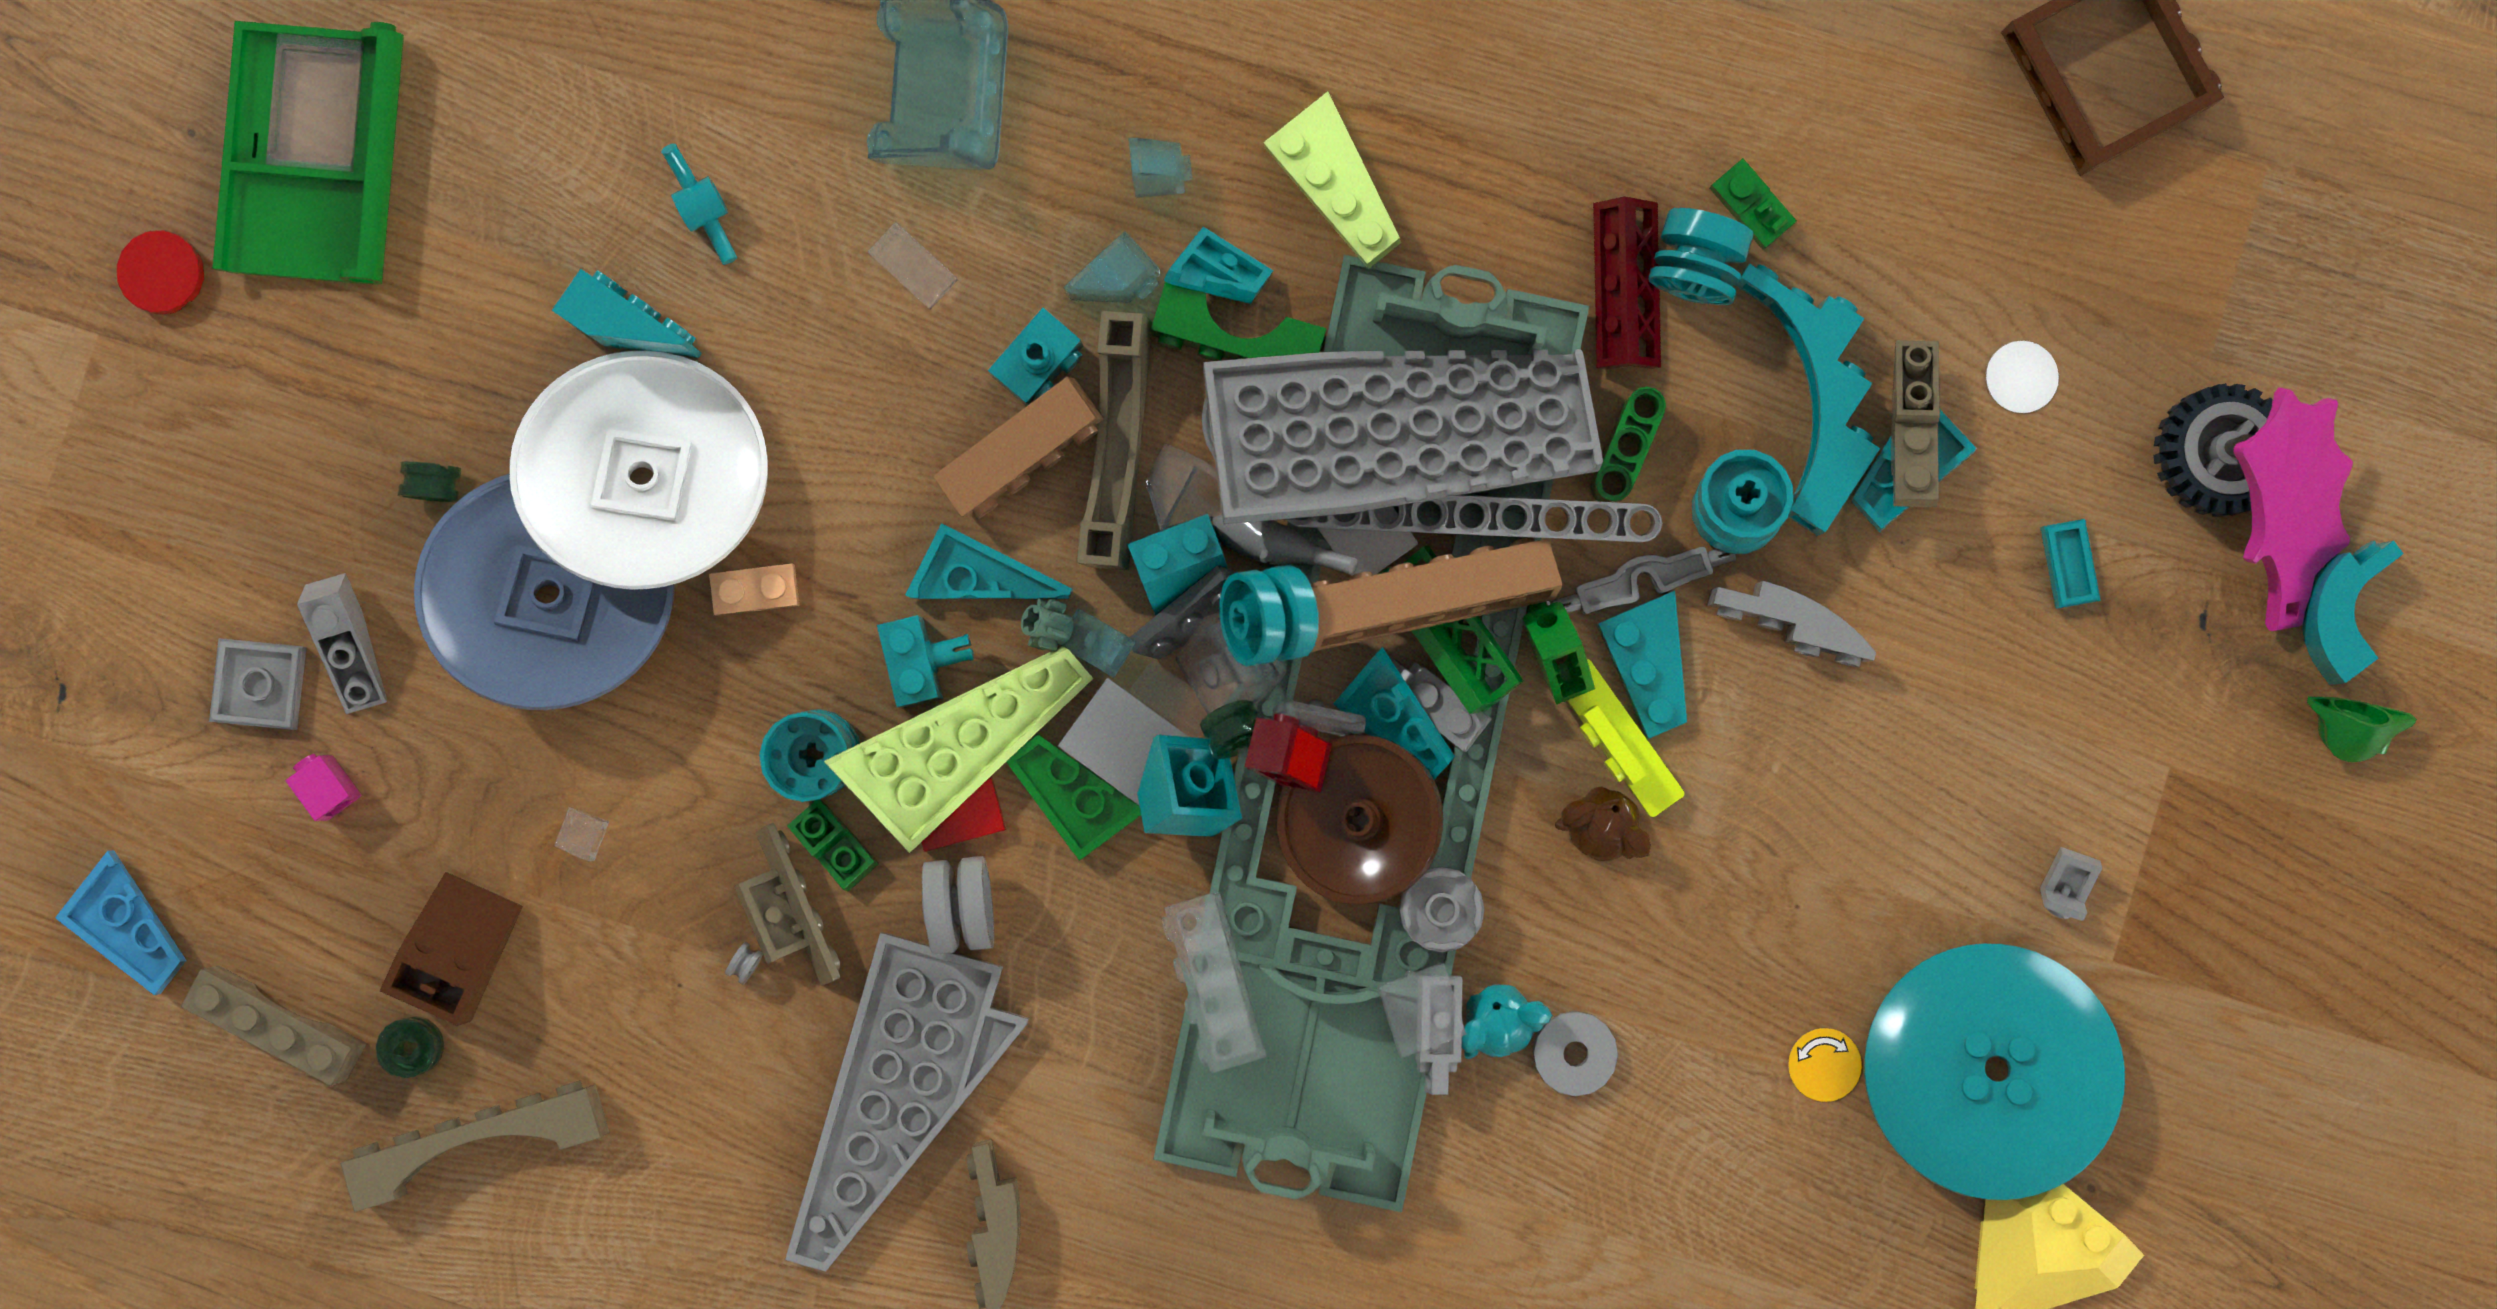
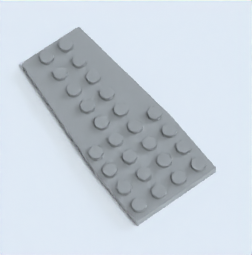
M1575 349L1574 353L1569 355H1548V350H1533L1532 355H1507V350H1491L1490 355H1465V350L1448 351L1447 356H1425L1424 351H1405L1404 356H1384L1383 351H1342L1204 362L1203 364L1223 525L1355 513L1597 472L1603 463L1584 355L1580 349Z

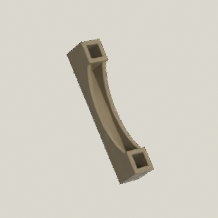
M1101 311L1097 353H1099L1100 361L1099 413L1104 420L1098 423L1092 481L1084 519L1080 525L1077 563L1086 567L1129 571L1131 552L1128 544L1132 542L1152 337L1151 327L1153 324L1142 313Z
M581 1080L557 1087V1096L542 1100L541 1094L536 1093L515 1100L517 1106L515 1109L501 1112L500 1105L475 1112L476 1120L461 1125L460 1119L457 1117L435 1124L436 1133L420 1137L419 1130H414L393 1137L395 1145L380 1149L378 1142L353 1149L354 1157L340 1164L354 1212L394 1201L408 1194L406 1189L407 1183L425 1165L447 1150L467 1142L495 1136L522 1135L555 1141L558 1144L559 1150L601 1138L610 1132L596 1084L583 1088Z

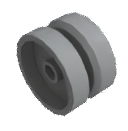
M985 857L962 858L957 870V885L952 866L948 861L924 862L922 868V908L932 954L956 952L960 942V925L965 944L970 950L993 948L994 913L990 877Z

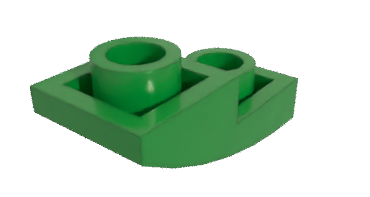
M821 799L815 800L787 825L811 856L818 859L839 886L847 892L879 865L855 835Z

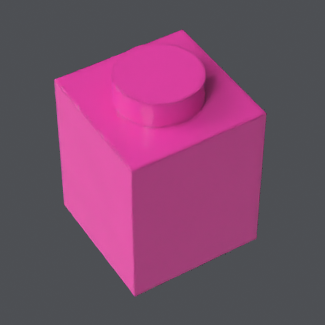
M311 754L305 757L293 767L296 773L285 780L314 821H329L362 796L333 755L316 756Z

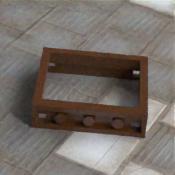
M2051 0L2013 20L2001 31L2079 176L2205 111L2224 98L2221 92V81L2213 70H2209L2201 56V45L2195 35L2188 33L2181 20L2182 13L2176 0H2142L2196 99L2102 149L2034 28L2035 25L2082 0Z

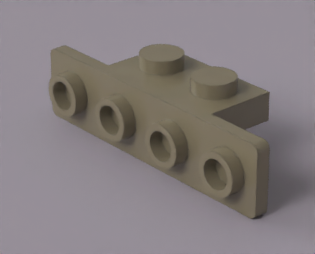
M774 823L766 825L756 831V836L771 870L739 883L734 888L767 964L805 948L819 982L823 986L840 978L838 969H840L839 958L831 946L827 947L821 933L823 930L822 919L818 911L814 907L811 908L804 893L807 891L806 882L801 872L792 866L788 856L790 846L785 834L781 830L777 831Z

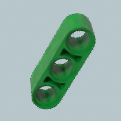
M1652 387L1639 388L1625 401L1602 454V466L1599 471L1594 473L1591 481V492L1598 502L1619 503L1632 491L1665 413V398L1657 389ZM1645 398L1651 401L1654 407V414L1651 418H1642L1637 415L1634 409L1636 399ZM1629 436L1636 441L1638 445L1636 456L1628 457L1620 452L1618 449L1620 437ZM1612 474L1620 479L1622 489L1619 495H1609L1604 491L1601 484L1604 475Z

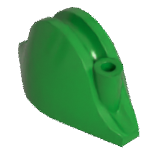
M2308 696L2307 704L2317 714L2318 733L2321 741L2334 756L2347 762H2361L2374 757L2378 753L2386 754L2392 738L2412 727L2417 721L2411 713L2356 700Z

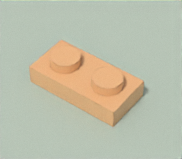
M795 564L709 574L715 616L800 606Z

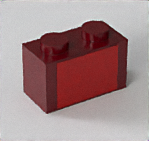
M1274 714L1273 720L1256 717L1244 767L1283 787L1321 793L1332 744L1318 737L1319 730L1309 726L1298 725L1299 719L1284 714Z

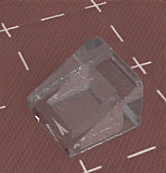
M569 807L554 847L580 859L595 861L609 821Z

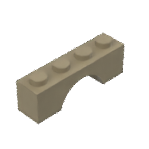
M220 965L200 969L181 1005L182 1008L330 1086L347 1081L367 1044L331 1024L305 1018L277 1005L257 990L256 984Z

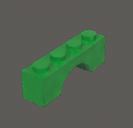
M1165 282L1151 332L1152 336L1158 337L1157 343L1159 345L1174 350H1181L1183 345L1199 349L1197 355L1211 361H1222V357L1236 360L1319 353L1325 338L1326 328L1285 317L1277 328L1264 336L1257 338L1235 337L1222 330L1212 319L1207 307L1206 293Z

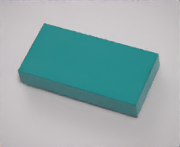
M2085 519L2040 527L2055 608L2101 601Z

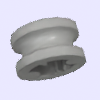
M744 942L730 961L725 974L729 977L737 975L739 978L738 982L744 985L763 957L762 951L753 952L750 949V944Z

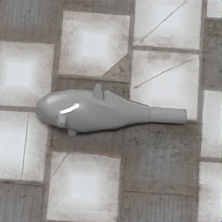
M1222 515L1213 518L1214 531L1217 538L1223 544L1242 556L1267 563L1269 567H1275L1276 565L1317 564L1351 575L1357 569L1358 560L1356 558L1323 549L1302 537L1294 529L1275 520L1223 525Z

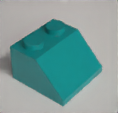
M1157 735L1153 738L1137 793L1144 833L1214 837L1242 819L1227 740Z

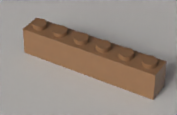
M1527 537L1514 541L1510 547L1496 550L1493 546H1484L1473 550L1470 555L1454 558L1452 554H1446L1432 559L1429 564L1414 567L1412 563H1403L1392 567L1389 572L1373 575L1372 572L1366 571L1354 574L1348 578V581L1332 584L1330 580H1322L1312 583L1310 585L1316 598L1319 626L1315 647L1311 652L1555 600L1563 584L1549 538L1535 541L1534 538Z

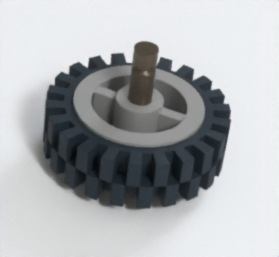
M2227 383L2217 384L2184 397L2180 400L2179 404L2170 408L2167 412L2169 417L2161 420L2158 429H2161L2162 433L2156 436L2154 440V446L2159 447V453L2153 455L2154 464L2161 463L2163 471L2157 473L2160 481L2167 480L2170 484L2166 491L2171 497L2178 495L2182 498L2179 504L2185 508L2193 506L2196 508L2194 512L2201 515L2211 513L2212 517L2232 516L2251 511L2249 487L2241 465L2233 453V449L2237 443L2246 441L2254 436L2266 423L2272 408L2273 399L2263 400L2260 398L2263 393L2262 391L2255 388L2247 391L2245 390L2246 385L2234 384L2232 386H2227Z

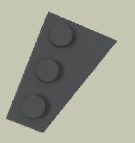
M1219 565L1216 566L1127 639L1133 652L1159 660L1221 624L1219 600L1223 584L1229 575L1238 572Z

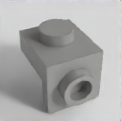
M2060 847L2040 887L2044 907L2051 914L2059 918L2069 919L2072 917L2084 921L2087 915L2085 902L2102 870L2101 861Z

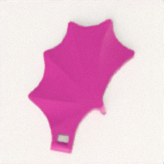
M2278 387L2274 393L2272 408L2266 423L2254 436L2246 441L2237 443L2233 449V453L2241 465L2249 487L2252 511V532L2243 558L2245 561L2254 564L2260 559L2263 561L2268 578L2265 625L2270 631L2299 627L2303 624L2304 612L2311 596L2315 575L2328 561L2347 547L2350 542V538L2342 524L2339 504L2343 487L2353 466V461L2341 451L2334 440V419L2338 402L2335 399L2324 398L2315 404L2309 405L2300 402L2292 390Z

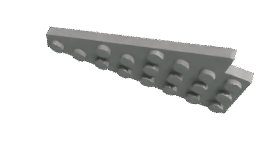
M885 932L880 933L785 1260L826 1272L1028 1024V1017L992 1007L1003 966L955 952L932 954L927 944Z

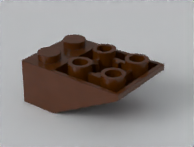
M445 872L397 951L380 992L456 1026L471 1022L523 906Z

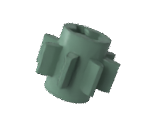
M1039 598L1037 605H1030L1024 611L1021 619V629L1025 635L1031 636L1028 646L1044 651L1045 649L1057 651L1058 645H1063L1070 639L1073 632V620L1071 616L1064 614L1067 606L1065 603Z

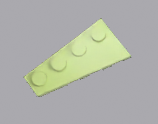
M1328 91L1263 142L1268 153L1368 269L1401 244L1396 228Z

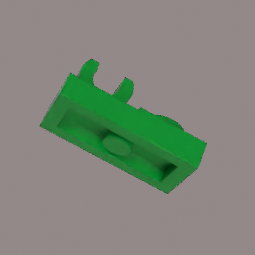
M1744 158L1709 187L1735 219L1753 231V239L1762 250L1767 248L1797 222Z

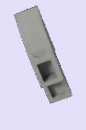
M1761 581L1755 584L1753 595L1721 587L1711 589L1707 606L1718 608V616L1741 621L1743 615L1758 618V626L1782 631L1783 625H1786L1788 628L1784 642L1794 644V652L1819 657L1820 651L1836 655V663L1852 667H1860L1861 661L1869 662L1875 659V650L1845 620L1823 605L1788 588Z

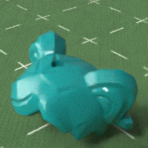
M1502 984L1488 986L1479 994L1471 996L1466 1003V1025L1462 1030L1461 1048L1464 1050V1057L1472 1059L1479 1052L1491 1057H1503L1521 1051L1529 1044L1534 1032L1540 1031L1544 1024L1550 1022L1553 1014L1540 1001L1528 1002L1514 986ZM1500 1006V1009L1495 1010L1494 1007Z

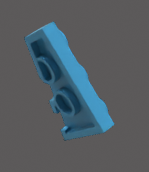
M114 850L105 853L55 917L153 995L161 994L187 961Z

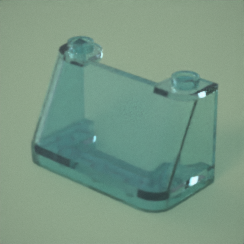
M880 0L877 12V25L888 40L896 43L890 122H877L873 125L867 137L868 159L884 164L968 170H989L995 167L999 155L1008 39V21L1003 8L991 0Z

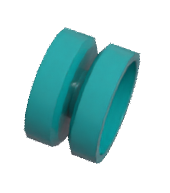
M1734 450L1720 456L1706 470L1692 499V520L1699 535L1712 547L1729 554L1751 553L1765 547L1787 520L1794 503L1793 484L1785 468L1772 456L1757 450Z
M1292 565L1272 567L1262 572L1258 570L1238 572L1229 575L1223 584L1219 600V618L1222 634L1229 652L1238 663L1249 667L1267 664L1275 660L1286 661L1309 655L1315 647L1318 635L1319 613L1310 582L1300 569Z

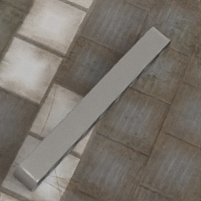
M1457 495L1426 500L1434 502L1440 509L1439 520L1431 526L1423 525L1417 518L1418 507L1425 501L1396 505L1398 507V515L1395 521L1390 524L1380 523L1375 517V509L1356 512L1353 519L1348 522H1340L1333 515L1313 516L1306 520L1287 519V521L1295 526L1311 528L1626 542L1650 541L1659 534L1662 527V519L1658 510L1647 504ZM1468 503L1476 504L1482 511L1481 522L1473 528L1466 527L1460 521V510ZM1510 505H1516L1524 512L1523 524L1514 530L1507 528L1502 521L1503 511ZM1552 507H1559L1566 514V524L1559 531H1551L1545 524V514ZM1595 509L1603 510L1608 516V526L1601 533H1594L1587 524L1588 515ZM1637 511H1644L1648 514L1651 521L1649 530L1643 535H1637L1630 528V519Z

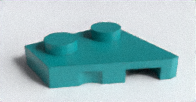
M1202 227L1169 268L1164 281L1172 285L1251 304L1266 285L1274 270L1205 227Z

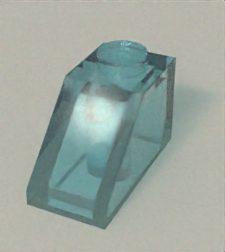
M1129 138L1132 180L1136 198L1185 193L1184 181L1192 180L1190 155L1182 156L1180 143Z
M1124 231L1063 288L1071 301L1130 303L1137 296L1143 300L1159 285L1156 279L1160 276V270L1154 261Z

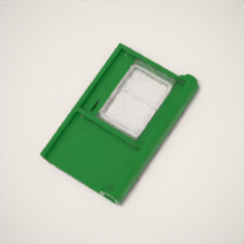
M235 21L213 269L248 275L371 285L382 284L404 35L396 32L395 25L384 22H371L370 28H364L360 32Z

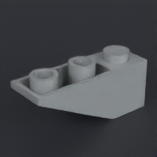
M344 573L306 584L297 606L345 713L349 714L386 703L387 697L364 615L347 574Z

